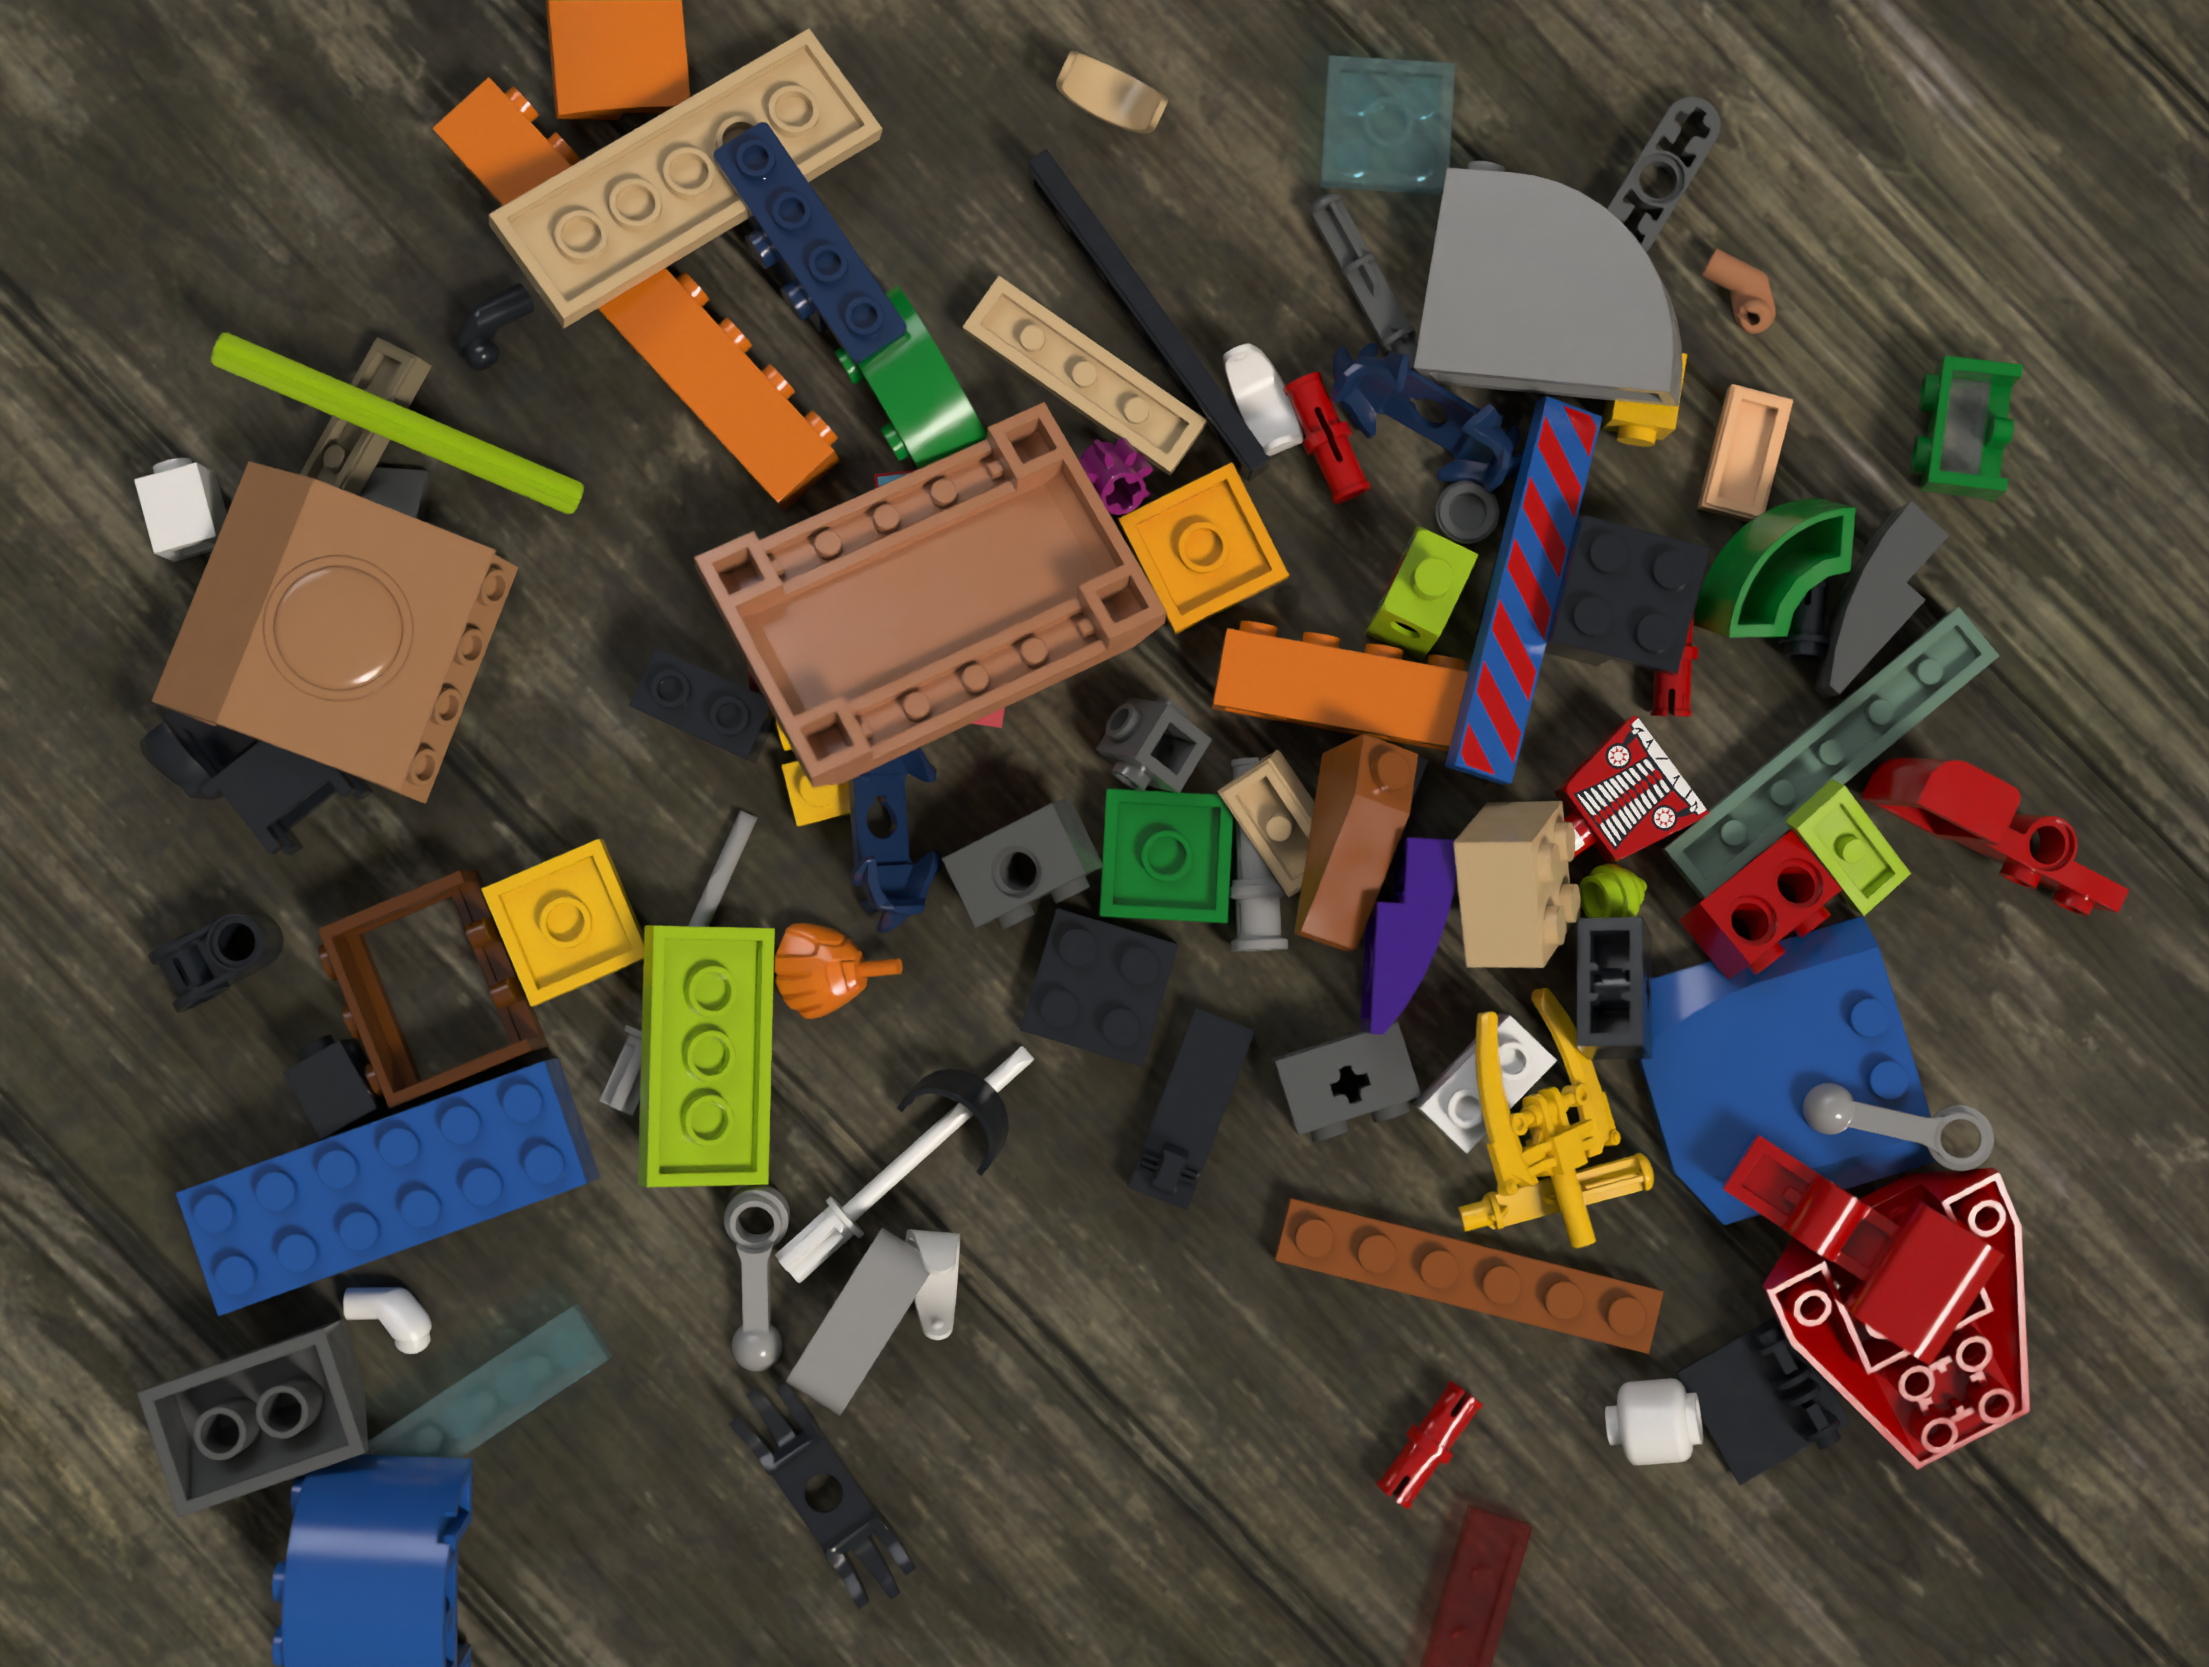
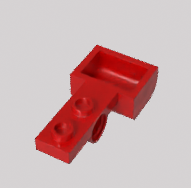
M1890 758L1875 768L1861 796V799L1939 839L1954 840L2003 865L1999 875L2015 884L2033 890L2037 888L2038 884L2055 892L2052 899L2054 904L2075 914L2089 917L2092 909L2119 913L2129 889L2073 861L2077 853L2078 842L2074 829L2067 821L2056 816L2015 814L2021 800L2018 789L1968 762L1942 759ZM2037 831L2040 837V847L2033 857L2029 844L2031 836Z
M1758 1133L1722 1186L1723 1190L1780 1226L1795 1239L1858 1277L1860 1281L1844 1303L1847 1312L1929 1365L1933 1363L2005 1256L1916 1197L1898 1224H1896Z

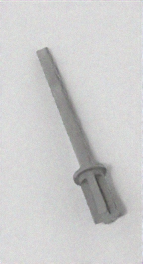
M740 810L688 926L709 927L757 817ZM626 1025L623 1031L629 1033L599 1101L634 1116L640 1104L642 1029L638 1030Z

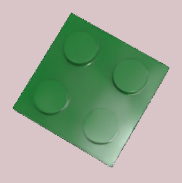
M1106 789L1103 846L1104 867H1102L1100 917L1228 923L1233 814L1222 797L1218 794Z

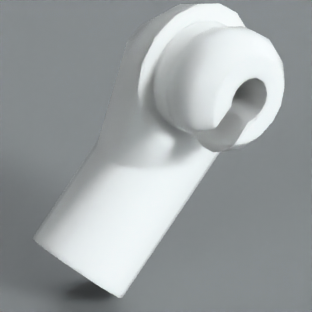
M354 1287L346 1289L343 1301L346 1320L379 1319L392 1338L395 1339L397 1349L406 1354L419 1353L428 1346L430 1330L432 1328L429 1314L410 1291L402 1287Z

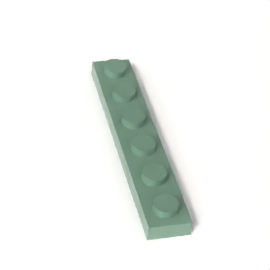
M1960 607L1952 609L1708 809L1709 814L1686 827L1663 846L1660 851L1700 899L1706 898L1790 828L1785 821L1826 783L1834 779L1844 785L1996 660L1999 654Z

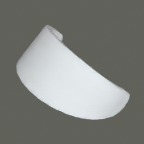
M1250 343L1239 345L1223 355V365L1237 408L1243 421L1263 447L1265 454L1270 457L1302 443L1303 429L1289 397L1285 395L1283 390L1285 384L1266 355Z
M910 1229L907 1230L905 1242L919 1250L924 1268L930 1273L914 1298L918 1319L925 1336L933 1340H942L950 1336L953 1330L959 1270L960 1234Z

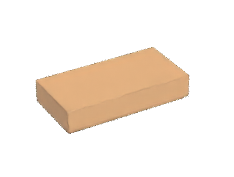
M1734 384L1727 388L1697 506L1698 510L1745 522H1750L1765 512L1793 403L1792 399Z

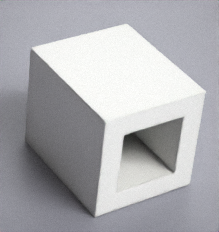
M176 458L154 465V474L134 479L154 554L175 562L213 550L227 516L216 472L197 462L192 463L190 458Z

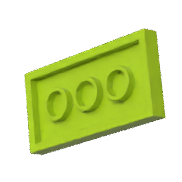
M645 926L638 1156L639 1186L768 1185L775 928Z

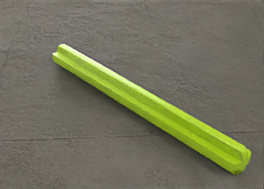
M222 333L213 348L211 362L216 367L563 513L573 514L580 503L584 493V485L577 480L230 333Z

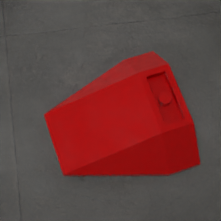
M1994 1167L1965 1171L1953 1170L1908 1174L1859 1199L1898 1224L1916 1197L2005 1255L1931 1365L1913 1356L1847 1312L1844 1303L1860 1279L1835 1262L1816 1253L1794 1237L1762 1286L1786 1340L1917 1470L2030 1412L2022 1227L2001 1175Z

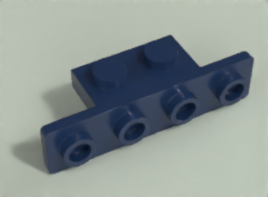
M758 123L714 151L716 165L747 208L749 231L751 233L745 236V240L751 252L764 269L773 265L786 283L785 286L780 288L781 293L794 315L800 321L809 317L819 333L829 328L854 364L862 363L906 334V323L768 123Z

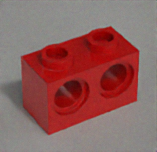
M1791 830L1680 918L1679 922L1728 980L1747 966L1756 976L1786 952L1778 943L1779 940L1792 930L1800 938H1803L1831 915L1824 904L1839 893L1842 888L1794 831ZM1778 880L1785 882L1793 889L1796 903L1790 902L1782 896L1778 889ZM1731 917L1739 918L1746 923L1751 933V940H1746L1735 932Z

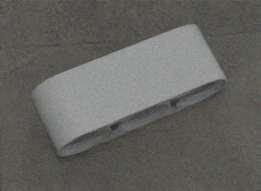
M882 1227L787 1378L786 1382L838 1416L842 1414L930 1274L924 1268L919 1250Z

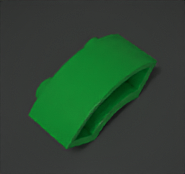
M899 285L885 292V294L906 323V334L860 364H854L842 347L834 352L853 385L864 379L890 423L880 428L898 461L901 462L910 456L916 467L920 469L986 440L987 433L934 340Z
M1820 498L1800 499L1774 507L1747 523L1723 547L1707 573L1696 605L1694 626L1728 638L1787 637L1793 613L1806 593L1829 576L1851 571L1856 507Z

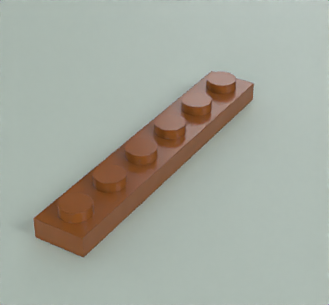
M1290 1196L1274 1256L1275 1261L1647 1354L1650 1351L1664 1293L1659 1288Z

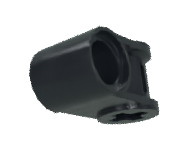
M254 912L231 913L221 916L196 931L184 934L150 952L148 958L153 965L161 966L177 997L173 1006L177 1013H181L216 998L226 992L231 985L271 965L278 959L283 949L284 937L281 927L273 918L266 914ZM243 925L251 929L256 940L255 948L248 958L243 957L238 952L235 944L236 934Z

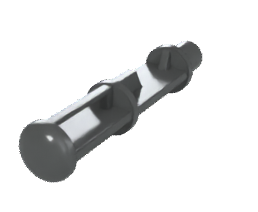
M1328 193L1319 197L1310 205L1308 216L1314 221L1341 271L1342 278L1348 283L1375 332L1381 349L1385 352L1394 351L1398 354L1409 356L1408 367L1415 370L1417 346L1414 339L1416 331L1407 320L1380 271L1374 254H1371L1342 202V196L1338 193Z

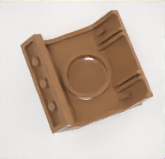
M248 461L152 702L213 726L219 725L285 749L426 804L518 567L495 555L496 550L325 482Z

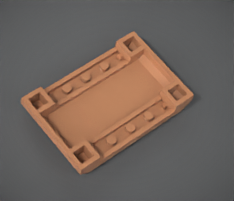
M1045 402L987 427L986 440L759 540L755 532L752 531L694 557L695 567L812 788L840 784L1131 649L1162 626L1167 615L1165 608Z

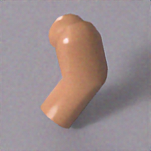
M1716 248L1701 276L1729 291L1734 318L1740 329L1749 334H1759L1765 331L1773 323L1776 315L1775 302L1768 276L1763 271Z

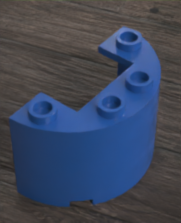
M358 1455L314 1470L306 1475L295 1477L291 1491V1511L294 1518L286 1562L279 1561L277 1563L272 1581L274 1602L282 1603V1625H279L275 1631L272 1646L274 1666L471 1667V1644H457L458 1543L472 1522L473 1458Z

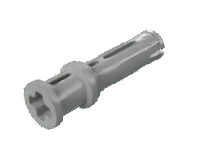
M1259 757L1231 760L1233 779L1263 758H1260V760ZM1235 818L1237 880L1232 881V887H1229V897L1236 900L1237 939L1231 941V951L1288 949V939L1281 935L1280 898L1285 896L1286 893Z

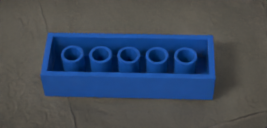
M555 1058L542 1061L177 1192L176 1196L217 1315L221 1316L580 1187L601 1177L560 1060Z

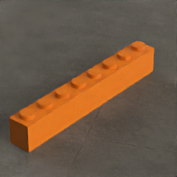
M490 77L432 128L445 145L502 206L581 161L559 134L555 132L546 139L531 123L539 114L514 86L503 93ZM664 268L597 308L784 512L840 462L836 452L831 447L838 439L836 434L815 411L812 410L805 417L797 411L787 400L795 393L794 389L770 363L760 371L748 358L745 352L753 345L729 318L726 317L719 324L711 318L702 308L710 300L709 297L685 271L674 278Z

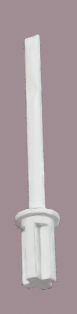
M1021 1046L984 1080L998 1093L1032 1063L1034 1058ZM958 1102L843 1207L830 1196L826 1200L829 1206L775 1254L779 1263L798 1283H801L852 1236L856 1235L858 1238H861L864 1232L855 1221L974 1114Z

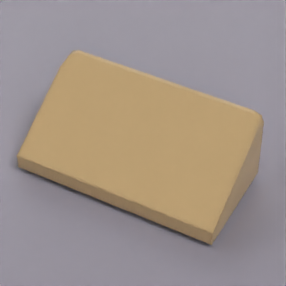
M1276 750L1220 788L1218 793L1287 896L1291 897L1299 892L1302 887L1315 802L1282 753Z

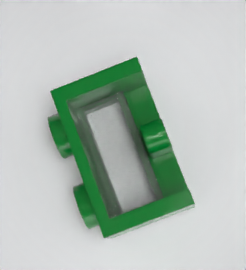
M1944 356L1936 366L1935 374H1924L1918 408L1919 411L1930 412L1927 436H1916L1910 464V472L1921 475L1919 491L1975 497L1992 503L2007 491L2008 478L2000 477L2003 451L2010 444L2014 430V419L2008 418L2011 390L2022 377L2023 364Z

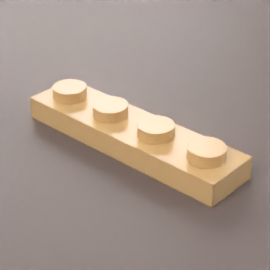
M1001 276L997 277L962 327L965 334L1118 440L1121 437L1126 438L1137 453H1141L1146 460L1169 476H1171L1206 426L1207 420Z

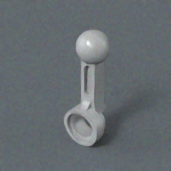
M1823 1083L1815 1086L1807 1093L1803 1102V1115L1806 1122L1819 1133L1834 1135L1851 1127L1921 1143L1928 1147L1929 1152L1938 1163L1952 1170L1965 1171L1978 1167L1989 1157L1994 1144L1993 1129L1987 1118L1976 1109L1966 1105L1947 1106L1939 1110L1933 1117H1924L1854 1101L1847 1089L1834 1083ZM1953 1120H1968L1978 1129L1980 1136L1978 1147L1968 1156H1952L1942 1147L1941 1132L1945 1125Z
M747 1185L740 1188L730 1198L724 1216L725 1229L729 1237L736 1243V1249L742 1263L743 1325L734 1334L732 1353L739 1365L747 1370L756 1372L771 1368L779 1360L783 1350L780 1332L771 1324L770 1253L772 1247L782 1240L787 1231L790 1210L784 1196L778 1190L768 1185ZM760 1207L771 1214L774 1226L766 1233L752 1234L741 1226L738 1215L746 1208Z

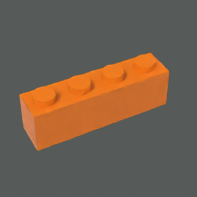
M1241 621L1239 630L1227 628L1223 640L1211 709L1357 736L1367 734L1380 740L1449 752L1468 672L1465 671L1466 661L1447 656L1429 655L1427 664L1402 660L1404 650L1380 644H1366L1364 653L1339 649L1340 638L1312 632H1303L1302 642L1278 638V627L1252 621Z

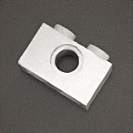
M1499 1013V1054L1504 1088L1509 1109H1511L1557 1060L1511 1015ZM1476 1038L1421 1094L1422 1096L1418 1097L1412 1104L1457 1149L1466 1154L1487 1134L1477 1086Z

